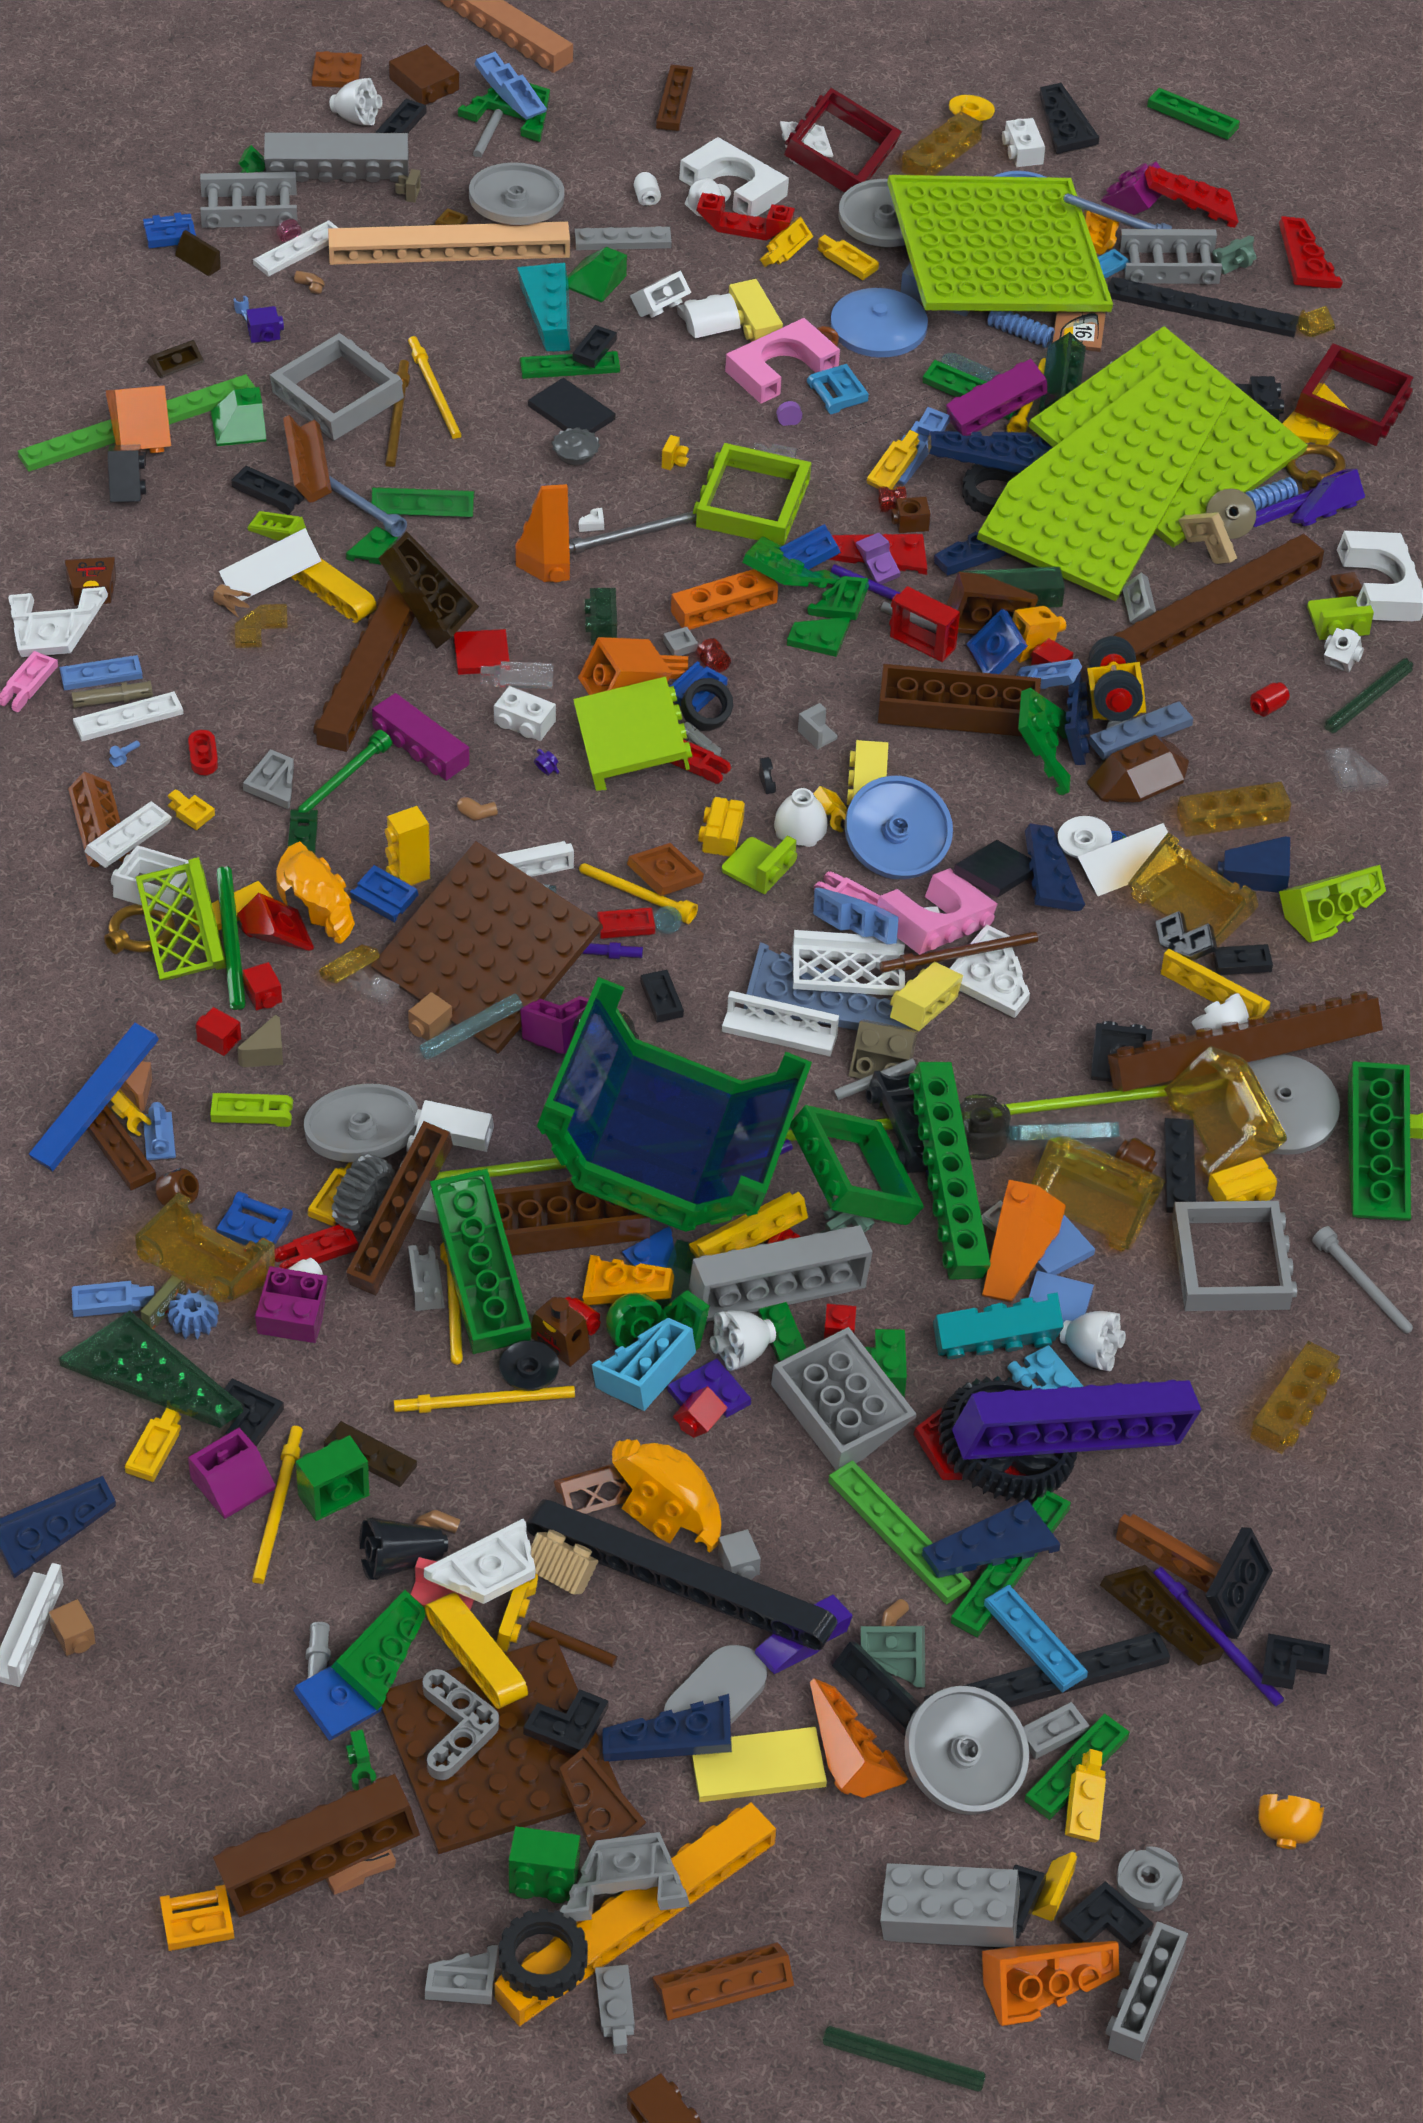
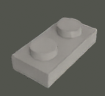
M1141 572L1127 582L1123 588L1129 620L1132 624L1142 621L1156 612L1148 577Z
M1070 1702L1023 1727L1028 1741L1029 1752L1037 1759L1084 1735L1089 1730V1724L1074 1704Z

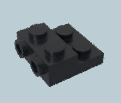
M1250 376L1249 384H1235L1279 421L1280 414L1284 413V399L1278 398L1281 396V383H1276L1274 376Z
M1113 1021L1096 1023L1090 1080L1112 1082L1108 1055L1117 1053L1118 1048L1133 1046L1134 1049L1143 1047L1144 1042L1152 1040L1153 1029H1146V1026L1140 1024H1132L1130 1027L1118 1026V1023Z

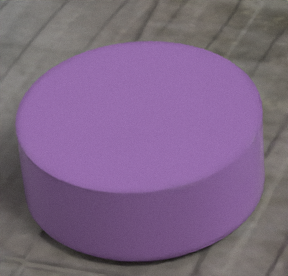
M784 402L777 409L778 421L783 426L796 425L802 419L801 408L796 402Z

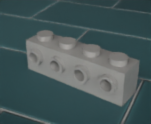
M1157 1921L1152 1935H1145L1139 1952L1143 1954L1140 1963L1134 1962L1128 1978L1132 1983L1129 1990L1123 1988L1117 2003V2007L1120 2008L1117 2017L1111 2016L1105 2035L1110 2036L1108 2050L1140 2061L1183 1957L1188 1933Z

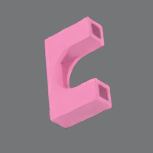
M802 318L727 353L725 372L761 404L780 395L781 376L765 363L768 359L776 356L795 357L803 361L816 373L839 366L840 349L809 321Z
M951 868L932 876L925 895L928 900L947 914L932 912L919 906L898 889L879 896L876 905L898 916L897 938L919 955L983 929L986 924L990 926L995 918L994 912L997 907L995 901L967 880L954 874Z

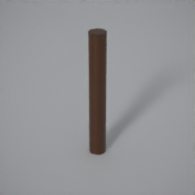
M532 1620L528 1627L529 1633L546 1640L556 1638L560 1646L612 1668L617 1661V1655Z

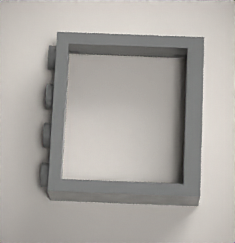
M338 333L270 374L273 393L309 422L315 419L320 424L321 431L333 441L404 398L402 379L341 333ZM342 356L380 386L338 412L332 413L296 384Z
M1279 1201L1174 1203L1172 1225L1185 1311L1290 1310L1292 1297H1297L1296 1281H1291L1293 1260L1287 1256L1290 1247L1289 1236L1284 1235L1283 1230L1286 1227V1217L1284 1212H1280ZM1270 1222L1280 1286L1198 1287L1189 1223Z

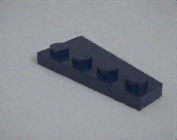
M975 531L968 535L967 541H957L935 554L934 563L948 576L974 566H979L993 559L1001 558L1009 553L978 540V533Z
M1079 672L1074 683L1070 684L1068 688L1070 698L1067 699L1069 711L1066 712L1068 724H1065V732L1075 765H1086V753H1090L1089 740L1086 737L1087 734H1090L1089 721L1086 719V716L1090 715V709L1086 697L1090 696L1088 682H1083L1081 672Z
M1030 823L1025 830L1027 851L1032 858L1029 866L1030 871L1034 872L1032 887L1037 893L1034 898L1035 905L1081 911L1085 906V902L1064 853L1059 846L1053 828L1047 825Z
M103 1476L0 1518V1552L14 1578L116 1506V1500Z
M1025 1500L924 1547L922 1556L936 1576L940 1578L976 1570L977 1566L991 1563L992 1566L1004 1564L1006 1559L1021 1556L1022 1559L1035 1556V1553L1048 1550V1553L1058 1552L1060 1550V1543L1030 1502Z
M729 1694L718 1696L719 1701L705 1705L703 1701L690 1704V1709L673 1713L672 1709L660 1712L657 1718L647 1721L639 1718L603 1728L604 1761L732 1752Z

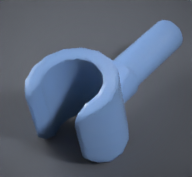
M243 296V302H238L234 298L236 313L242 314L247 322L248 297Z
M136 740L121 749L118 746L111 747L110 754L112 756L109 758V761L113 766L118 767L124 764L127 760L126 754L139 747V741Z

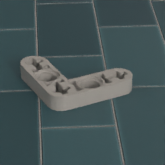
M435 1669L426 1673L423 1678L424 1696L459 1723L430 1751L427 1757V1770L431 1777L437 1780H445L453 1776L497 1733L499 1729V1715L494 1707L443 1670ZM443 1683V1689L438 1686L432 1689L431 1684L439 1685ZM464 1698L470 1704L465 1709H457L452 1703L456 1699ZM479 1718L483 1721H486L489 1718L490 1724L484 1722L482 1725H480ZM459 1737H467L472 1741V1744L466 1748H459L454 1742ZM447 1759V1766L443 1764L438 1767L436 1766V1761L442 1763Z

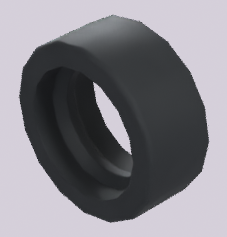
M702 678L694 681L684 693L681 701V712L685 721L691 723L700 731H712L720 728L727 721L734 707L733 696L729 688L713 678ZM697 692H710L720 700L722 710L717 717L706 718L695 711L692 700Z

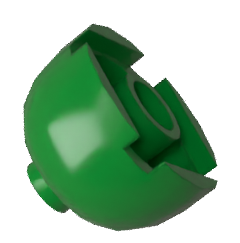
M629 1293L615 1300L606 1315V1330L614 1344L618 1347L623 1346L627 1348L635 1343L633 1342L634 1337L638 1338L640 1334L665 1320L667 1315L660 1304L648 1295Z

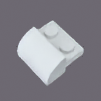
M730 293L710 295L702 300H688L683 305L677 306L679 317L686 322L687 331L694 338L741 328L737 306Z

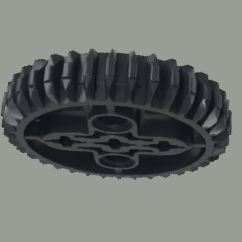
M987 1376L982 1381L976 1378L974 1382H967L962 1388L959 1387L948 1398L941 1411L937 1435L940 1436L939 1445L943 1446L942 1455L948 1456L947 1464L955 1465L954 1473H962V1481H971L972 1489L978 1486L982 1488L983 1494L986 1492L993 1493L994 1499L1001 1495L1006 1502L1013 1497L1019 1503L1023 1498L1030 1502L1034 1497L1036 1499L1044 1497L1046 1491L1050 1493L1054 1492V1490L1057 1491L1064 1481H1067L1075 1466L1077 1452L1056 1453L1057 1457L1054 1454L963 1460L952 1429L971 1395L981 1391L991 1393L1006 1390L1033 1389L1032 1384L1028 1387L1023 1386L1021 1380L1013 1383L1010 1377L1005 1381H1002L999 1376L993 1379V1381ZM1012 1466L1029 1476L1012 1475L1004 1472Z

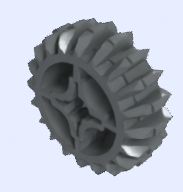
M370 1154L358 1158V1161L352 1163L351 1168H348L345 1176L341 1178L340 1185L336 1187L337 1193L333 1197L335 1202L332 1205V1217L335 1218V1222L346 1229L349 1228L358 1233L369 1228L395 1178L394 1169H392L391 1164L380 1157Z

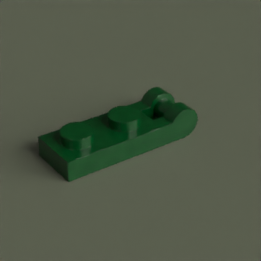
M291 809L288 847L300 841L306 846L308 851L316 853L318 810L299 812V809ZM299 823H309V826H299Z

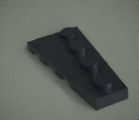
M1062 83L1040 87L1039 95L1056 154L1099 144V135Z

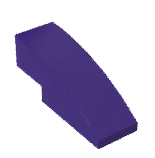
M834 1595L814 1604L832 1613L838 1621L837 1626L827 1641L847 1632L853 1615ZM772 1634L756 1648L755 1654L773 1674H776L816 1654L820 1650H814Z

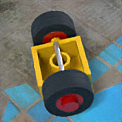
M1108 636L1098 640L1089 652L1088 661L1090 668H1087L1093 718L1125 721L1138 716L1140 713H1146L1140 662L1136 661L1132 645L1127 640L1117 636Z

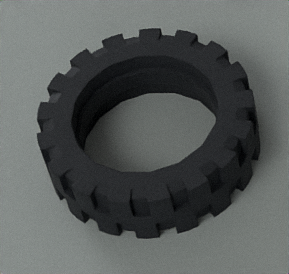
M974 464L971 470L968 469L963 478L962 497L965 504L969 505L972 511L979 512L980 515H989L998 498L981 493L976 486L987 480H999L1008 483L1019 473H1010L1003 469L987 468Z
M539 1909V1912L535 1913L530 1910L523 1913V1917L514 1918L510 1922V1927H506L503 1930L502 1940L499 1942V1967L502 1969V1977L505 1982H510V1987L515 1992L518 1990L523 1992L524 1997L531 1999L532 1996L538 1997V2000H548V1997L551 1996L559 1998L563 1996V1992L567 1990L571 1992L576 1987V1982L578 1980L581 1981L585 1975L588 1961V1943L585 1940L583 1929L581 1927L578 1928L576 1921L570 1916L566 1918L564 1913L557 1910L554 1913L548 1912V1909ZM537 1934H549L560 1938L569 1946L571 1958L569 1963L552 1974H535L525 1970L517 1962L515 1957L517 1947L526 1938Z

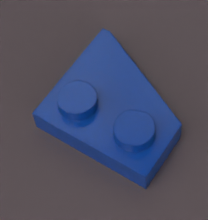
M669 1226L653 1234L650 1238H646L622 1251V1255L630 1265L636 1266L642 1263L671 1268L674 1274V1283L679 1281L672 1231Z

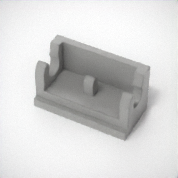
M416 1245L408 1246L409 1270L415 1311L445 1308L439 1263L435 1256L434 1247H428V1254L419 1255Z

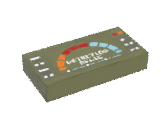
M178 1272L174 1273L141 1310L143 1329L151 1333L169 1313L170 1301L176 1300L177 1293L186 1294L185 1276Z

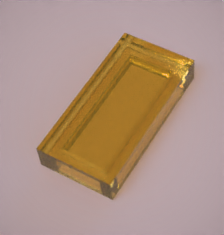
M362 944L320 968L319 973L324 980L338 983L379 959L380 955L377 949Z

